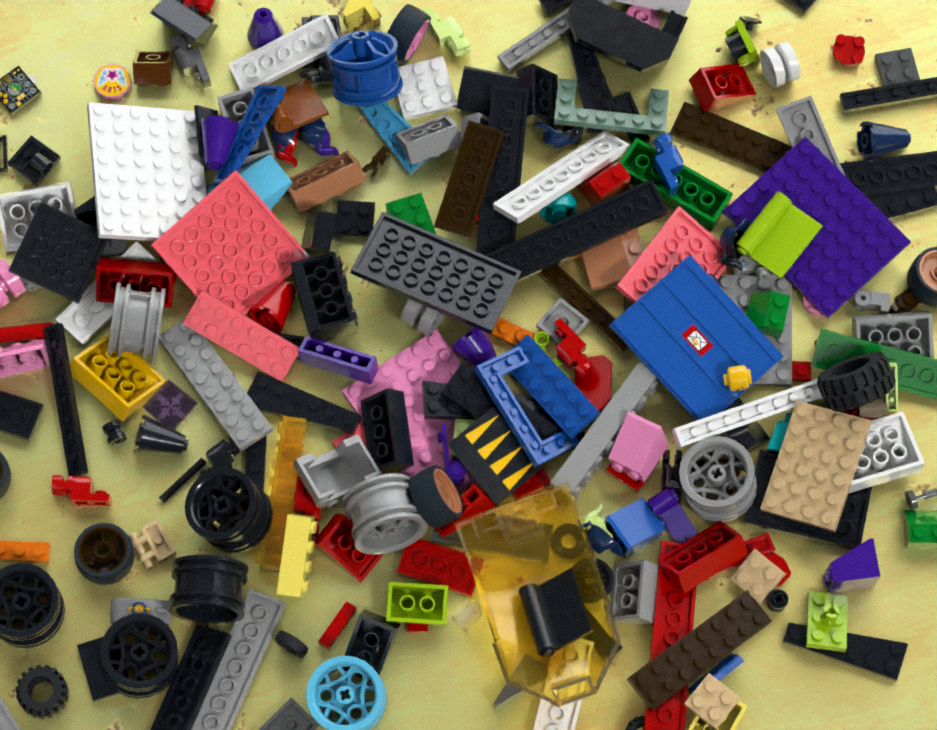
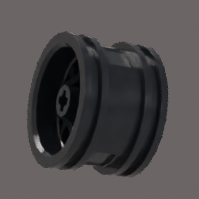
M219 467L202 474L189 489L185 501V514L191 528L212 546L223 552L241 553L255 547L264 539L272 523L273 511L268 495L244 473L234 468ZM223 525L221 530L217 531L218 527Z
M187 555L176 558L173 561L174 570H172V578L175 580V589L169 599L171 603L169 605V613L187 621L211 624L232 623L244 618L245 600L242 599V589L247 583L248 577L246 575L248 574V566L245 563L233 558L217 555Z
M17 563L0 569V610L5 608L6 616L0 617V639L8 645L24 649L39 647L47 643L60 630L65 616L64 600L56 583L45 570L32 564ZM26 583H35L34 587L25 586ZM10 589L15 590V592H14V594H13L12 596H10V597H6V596H5V593H6L8 590H10ZM41 597H48V601L46 603H39V599ZM44 616L43 620L36 625V622ZM18 621L24 622L20 629L14 628L15 623Z
M130 614L113 623L103 637L100 650L103 673L111 687L119 692V694L128 698L144 699L158 695L169 686L178 666V647L173 631L160 618L150 614ZM150 633L156 636L157 639L153 641L146 636ZM132 635L136 639L133 643H127L124 640L125 637ZM121 651L120 661L111 659V653ZM157 653H163L166 656L161 661L154 658ZM127 669L134 671V675L130 678L123 675ZM152 672L156 673L154 678L149 680L145 678L146 675Z

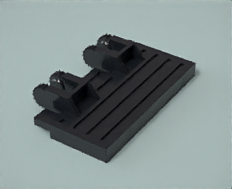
M322 15L302 17V26ZM328 15L338 37H341L339 16ZM327 54L301 67L315 68V70L300 72L301 78L311 79L312 85L333 84V70Z

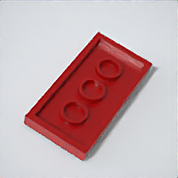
M419 539L410 546L405 547L397 574L427 584L448 585L449 591L472 598L484 559Z

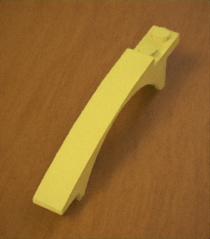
M348 0L343 11V21L346 25L365 15L374 29L380 26V18L382 16L378 8L372 6V0Z

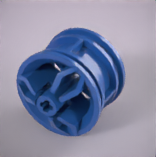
M365 30L345 34L329 44L327 56L330 60L334 77L332 91L333 96L339 102L353 106L375 105L388 101L400 93L403 88V81L397 64L398 42L396 38L386 32Z

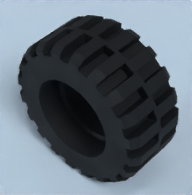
M881 352L863 353L862 355L847 358L828 367L817 378V385L825 406L836 412L851 410L872 403L876 399H880L885 394H888L894 388L896 382L888 359Z

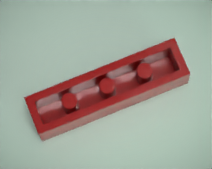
M346 601L319 639L318 644L329 651L357 612V608Z

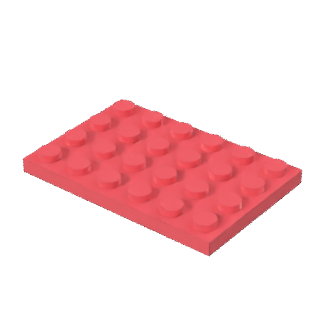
M678 206L615 288L634 304L689 255L694 258L707 274H713L718 279L727 267L720 261L723 251L719 240Z

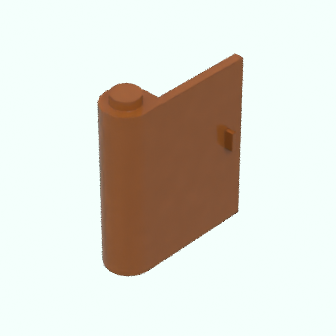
M308 79L285 87L284 98L275 108L270 121L276 131L285 133L329 115V112Z

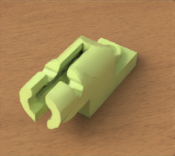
M430 7L423 10L431 17L428 28L440 47L447 45L456 57L463 56L471 50L470 43L467 38H464V32L454 18L450 16L439 20L437 13L432 12Z

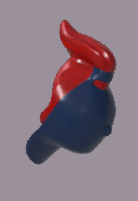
M274 127L272 140L277 147V157L281 161L297 167V159L292 153L297 145L298 128L285 133H279Z

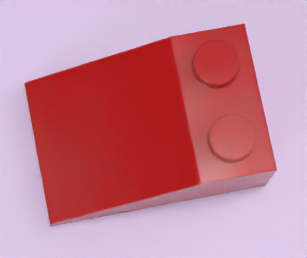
M740 64L699 68L689 79L703 111L717 110L757 95L744 67L740 66Z
M336 513L315 538L314 546L353 578L362 582L384 554L372 555L358 551L351 535L352 521L347 519L344 514Z

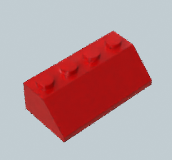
M112 258L99 259L96 266V302L114 303L118 282L121 283V287L131 284V289L134 291L150 292L152 287L156 288V292L166 289L163 307L172 308L176 274L166 263Z
M718 521L661 556L657 561L673 586L686 593L732 563L740 560L748 553L742 535L722 521Z

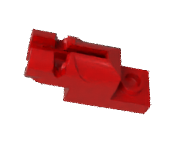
M559 318L554 322V332L559 338L564 339L556 346V353L568 368L576 366L574 373L582 379L593 368V364L583 353L586 350V344Z
M63 475L52 476L51 489L53 495L65 497L70 495L72 505L111 507L112 498L110 494H107L106 491H96L93 493V481L91 478L69 475L65 481Z
M297 476L293 513L314 516V521L319 522L322 508L316 506L309 493H305L308 491L300 477ZM318 523L316 533L312 534V537H317L319 534Z

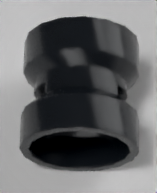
M120 420L110 421L102 427L104 434L108 436L107 441L110 446L121 444L127 439L125 432L121 429Z
M777 589L770 593L766 604L771 612L780 613L785 609L789 600L786 592Z

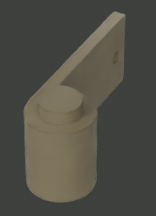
M884 396L860 407L861 418H883V414H887V403L884 402Z

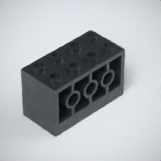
M335 251L291 262L292 277L309 337L322 341L356 334L355 327L358 326L356 310L353 309L352 296L350 291H348L346 275L343 274L342 261L340 257H336Z

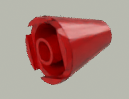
M289 281L280 282L249 310L251 311L249 314L250 318L269 330L280 333L284 328L296 295L295 286Z

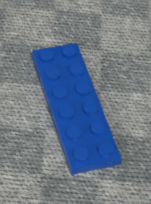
M526 335L512 349L520 346L529 363L511 373L565 433L573 439L601 413L529 335Z

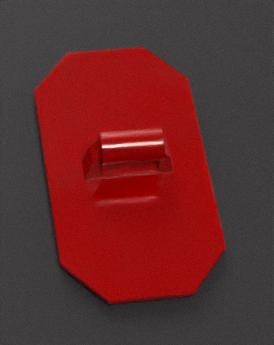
M604 355L587 357L593 364V368L582 379L575 374V386L600 413L610 402L613 363Z

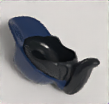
M541 122L534 124L543 131V142L552 147L553 150L563 148L567 144L576 145L582 139L584 127L563 126L555 128L552 125L548 126Z
M747 218L737 227H726L719 241L723 251L720 259L721 263L730 268H738L740 271L743 270V266L738 259L742 255L736 251L737 247L735 244L751 225Z

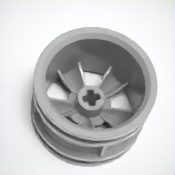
M117 282L108 346L109 356H112V352L118 353L117 357H121L123 352L139 353L143 356L142 360H146L147 357H153L152 361L156 362L166 289L156 292V288L152 287L150 292L132 290L131 284L121 287V283Z

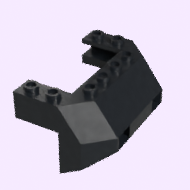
M573 0L566 19L575 42L643 73L667 64L688 17H683L671 10L663 29L659 30L598 0Z

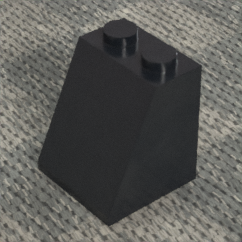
M308 211L302 248L323 253L335 251L336 255H338L345 218L332 212Z

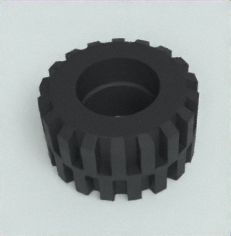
M36 665L35 669L32 667L28 668L29 672H23L21 674L22 679L17 681L18 687H16L15 691L19 704L27 714L34 718L36 716L39 719H44L46 716L52 718L54 713L58 715L60 713L59 710L65 708V701L68 702L69 698L67 695L69 689L65 679L57 669L50 668L48 665L44 667ZM42 682L51 683L54 689L48 700L36 702L32 699L31 693L37 684Z

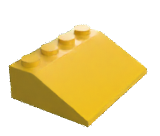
M108 334L72 359L70 365L71 373L81 385L123 422L135 414L166 384L167 380L136 353L123 352L121 357H117L118 353L112 352V356H109L110 334Z

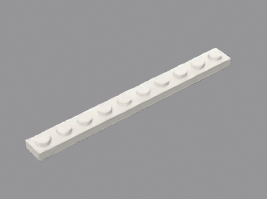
M816 379L674 428L672 433L678 448H681L707 437H712L793 409L797 401L810 403L822 399V395Z

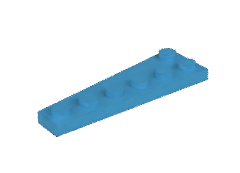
M387 102L357 106L409 176L430 159H425L423 163L417 165L411 164L406 159L395 134L412 126Z

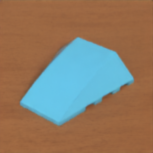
M271 154L238 171L270 210L276 202L280 201L293 183ZM214 183L207 185L206 193L209 194L217 185Z

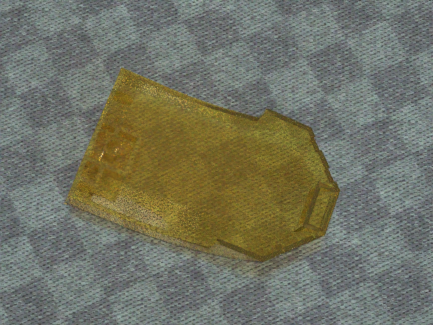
M569 482L528 494L457 521L455 527L494 638L492 645L506 683L521 688L533 696L544 699L556 707L597 694L621 640L602 575ZM572 568L593 632L554 652V655L550 657L539 656L518 590L527 584L539 586Z

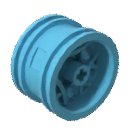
M338 656L326 660L311 675L306 691L307 705L311 715L327 730H370L382 718L386 708L387 695L383 680L372 666L357 657ZM339 670L343 676L332 682L330 675ZM355 674H361L363 679L361 683L354 684L352 677ZM370 679H371V681H372V683H373V686H369V685H368ZM330 691L332 698L327 702L323 701L321 697L323 692ZM367 691L375 692L374 701L366 702ZM349 694L351 697L350 699H345L343 695ZM321 708H326L324 713L322 712ZM354 709L362 711V716L357 720L351 716ZM332 710L342 715L336 723L329 720ZM347 720L350 725H343V723Z

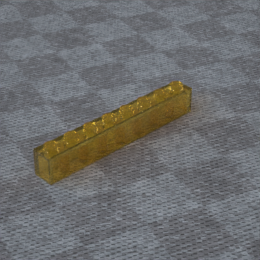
M283 416V422H279L278 425L280 440H276L275 443L277 458H273L272 470H274V476L269 479L271 494L268 497L272 504V523L268 533L259 543V545H262L261 552L257 553L256 564H259L260 570L280 572L287 515L293 514L298 476L293 463L295 459L303 455L307 419Z

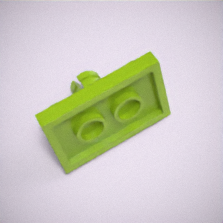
M815 591L808 592L806 647L839 652L846 651L848 596Z

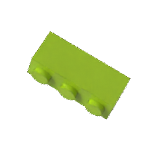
M389 582L386 622L446 625L448 585Z

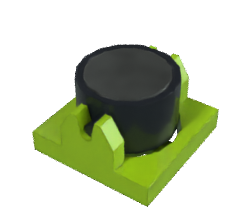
M742 20L735 21L736 26L728 29L725 32L727 37L724 38L736 63L739 62L740 66H745L752 62L754 65L760 63L758 53Z

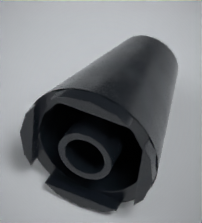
M142 415V419L145 421L139 425L135 441L138 449H134L133 453L182 454V451L187 450L189 440L185 439L186 435L148 416Z

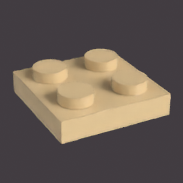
M754 549L730 580L744 591L748 590L750 596L762 604L786 573Z
M708 673L684 703V706L716 730L738 703L740 697Z

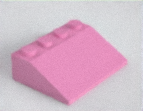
M33 339L25 344L15 343L7 348L0 347V378L50 367L45 339Z

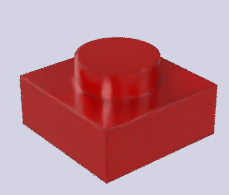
M792 361V382L811 381V362Z

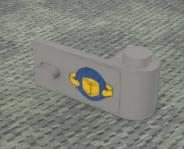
M111 599L110 624L127 615L142 613L160 618L167 625H171V614L169 613V605L171 603L167 600Z

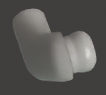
M763 266L758 267L756 270V275L761 280L777 277Z

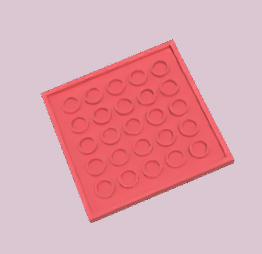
M236 170L150 245L196 298H198L203 290L244 315L249 312L254 304L292 273L291 262L310 257Z

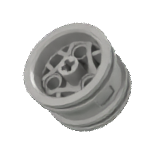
M714 436L696 442L684 454L679 469L680 482L687 505L696 515L711 522H727L740 517L750 508L756 497L757 483L752 458L744 446L733 439ZM721 459L728 460L726 464L719 463ZM744 471L746 475L737 478L735 472ZM699 481L704 483L702 487L694 486ZM732 489L737 491L733 496L727 494Z
M396 473L374 476L356 484L345 493L342 505L347 519H350L353 524L351 535L354 545L361 553L372 555L391 553L415 543L427 531L428 525L419 514L410 495L409 476Z

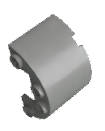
M358 434L342 440L335 450L315 458L310 453L295 459L293 463L295 471L319 508L328 506L331 509L337 506L350 488L368 478L381 474Z

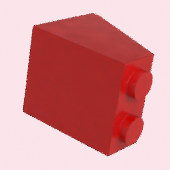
M617 162L605 166L576 187L590 205L593 206L628 190L631 176L622 164Z

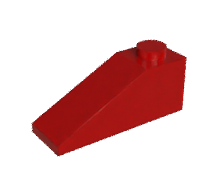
M474 483L460 496L463 504L462 516L443 527L437 528V531L442 537H445L482 518L496 504L482 488Z

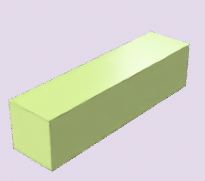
M889 362L896 382L894 388L888 394H885V402L887 403V412H898L897 363Z

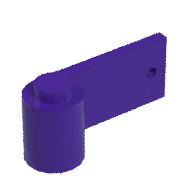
M442 424V433L437 432L438 443H443L445 471L451 477L454 484L458 486L465 481L466 468L460 461H449L446 424Z
M667 487L648 499V502L655 514L664 521L675 542L684 543L699 533L679 504L677 492Z

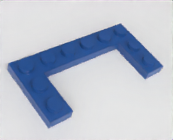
M518 346L477 365L474 371L531 463L536 468L577 447L579 440L576 436L571 439L564 430L543 441L537 434L502 377L529 363L523 350Z

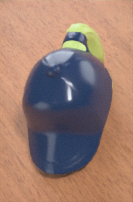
M600 504L583 518V524L588 530L586 537L588 546L598 554L611 551L617 556L622 557V546L613 539L612 533L607 530L605 521L600 517L603 511V505Z

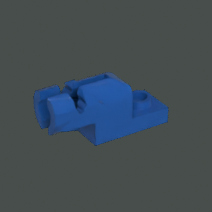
M668 132L653 140L657 153L653 165L670 196L677 192L679 181L674 174L682 171L683 159L677 146L672 145L673 139Z

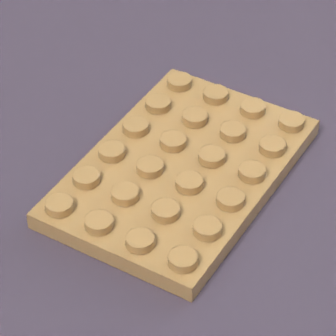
M797 401L760 510L836 532L872 424L871 420Z

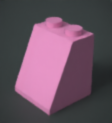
M628 412L608 458L612 464L611 467L615 471L620 473L623 471L633 480L637 481L639 479L645 482L668 448L669 443L661 426Z

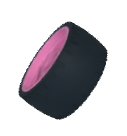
M406 4L401 9L387 32L396 38L398 42L397 60L406 63L412 57L424 38L431 21V17L427 13L410 4Z

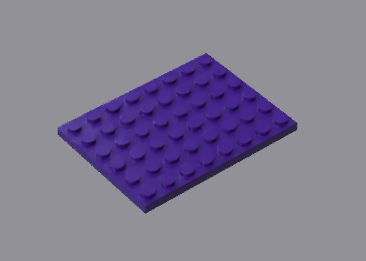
M806 136L723 211V214L736 227L745 218L752 224L775 193L779 191L791 200L792 205L823 225L784 276L827 319L911 244V241Z

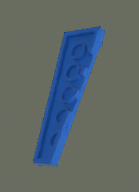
M258 85L238 127L225 165L218 170L213 180L214 184L218 186L235 170L239 171L275 108L282 102L286 91L285 87L282 85Z

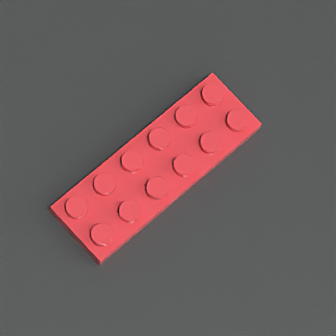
M203 290L183 322L185 326L282 382L299 355L298 350L300 347Z

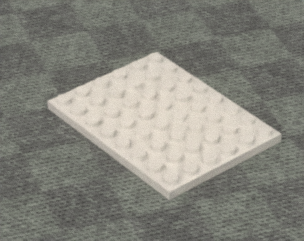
M88 103L87 113L98 238L155 241L207 195L204 166H201L199 158L195 111Z

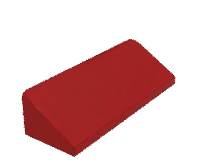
M46 322L0 328V343L45 338L44 328L53 325V323Z

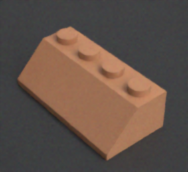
M347 150L291 177L290 179L293 183L286 193L299 213L307 212L317 204L326 203L333 196L342 195L346 190L360 186L362 182L366 181L359 161Z

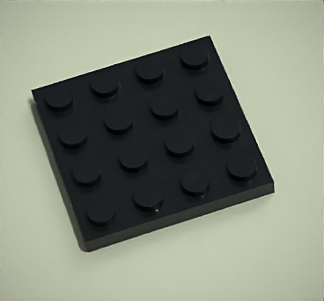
M40 202L8 272L79 304L109 239L98 238L97 228Z

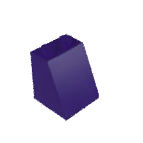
M868 539L829 564L827 570H825V575L822 576L824 587L827 586L828 592L875 586L881 576L874 539Z

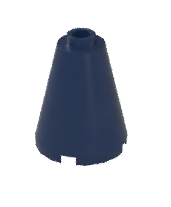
M868 121L862 122L859 126L862 127L861 131L857 132L858 151L863 153L864 156L861 157L864 159H870L906 148L911 142V134L906 129Z

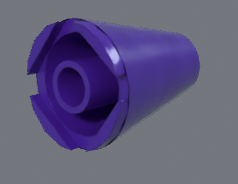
M264 7L255 11L247 32L250 45L258 49L284 35L281 24L273 13Z
M211 115L208 116L207 120L204 117L202 118L201 129L205 165L209 169L219 170L224 167L238 131L239 123L234 120V123L229 122V118L224 116Z
M475 327L451 346L457 354L473 367L497 357L486 332Z

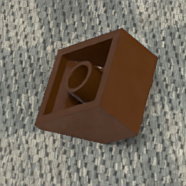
M136 51L133 60L134 84H139V86L143 87L150 84H157L158 86L171 84L173 78V51Z

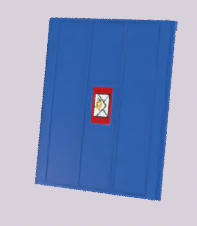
M691 255L686 257L609 325L612 331L624 341L696 421L723 412L746 391H731L729 385L725 386L723 374H727L728 367L745 365L747 369H750L752 384H749V387H751L784 357Z

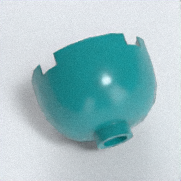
M569 192L540 209L541 218L542 216L545 217V221L552 224L578 213L577 201Z

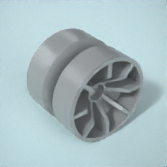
M408 299L400 320L411 327L418 323L417 330L430 337L433 331L441 324L445 314Z

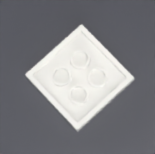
M443 56L398 67L403 81V88L397 95L403 119L410 120L457 108V101Z

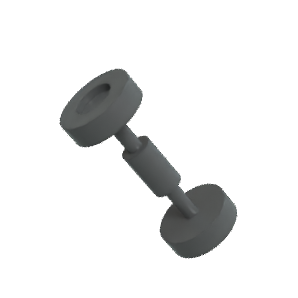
M936 488L922 492V495L915 496L912 490L905 492V499L910 510L918 508L917 500L937 496Z

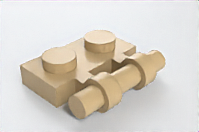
M158 519L140 528L143 533L141 537L138 538L136 532L129 535L134 549H136L140 556L141 564H144L147 570L154 566L151 562L152 558L156 557L158 562L161 563L176 555V551ZM148 542L152 549L147 553L143 547V544Z

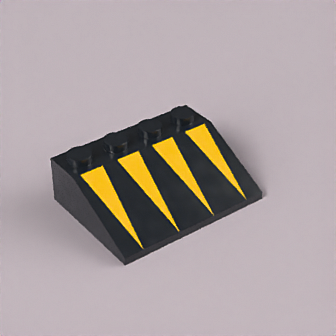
M494 407L447 444L496 505L500 504L543 468L541 465L536 468L533 466L512 430Z

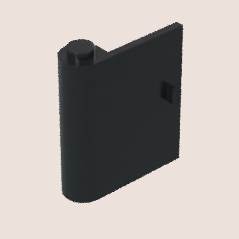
M572 568L539 586L527 584L519 588L518 593L539 656L550 657L554 655V652L593 632Z

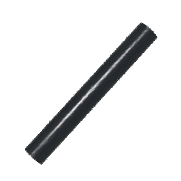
M200 458L159 499L165 503L206 464V461Z

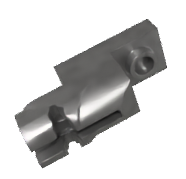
M184 35L171 38L169 42L179 71L184 76L196 74L198 82H202L204 88L210 87V77L199 47L192 48L187 37Z

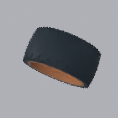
M937 247L926 249L920 253L911 264L907 273V285L913 296L921 303L930 307H937Z
M434 465L410 478L409 490L411 498L419 514L429 526L437 529L462 516L463 504L460 494L453 480L443 468Z

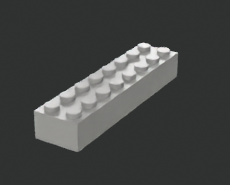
M640 362L637 363L550 482L549 494L566 506L570 502L575 503L580 495L581 487L585 488L589 484L592 472L596 473L602 465L603 457L607 458L610 455L627 413H640L646 405L647 397L651 398L655 393L658 384L656 381L657 377Z

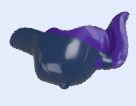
M322 118L300 126L301 138L307 145L315 148L319 155H339L337 148L330 146V134Z

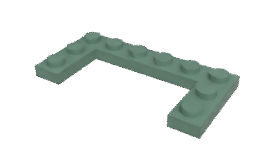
M559 78L554 124L656 136L666 132L669 90L650 88L647 116L575 108L577 80Z

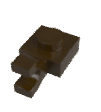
M384 145L372 157V161L362 168L364 173H367L368 170L374 171L371 174V179L374 180L378 175V169L389 162L390 149Z
M908 288L895 297L894 300L896 302L890 306L888 314L898 313L901 310L903 312H910L918 307L921 302L913 296Z

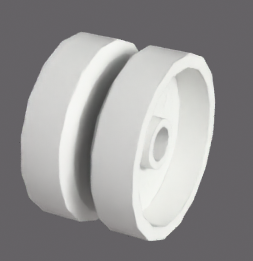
M787 41L775 45L774 49L769 47L760 51V63L763 73L773 88L784 85L785 80L792 82L800 79V66L797 56Z

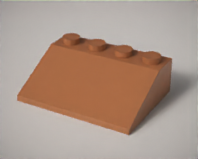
M637 228L581 253L590 290L616 287L640 256L643 248Z

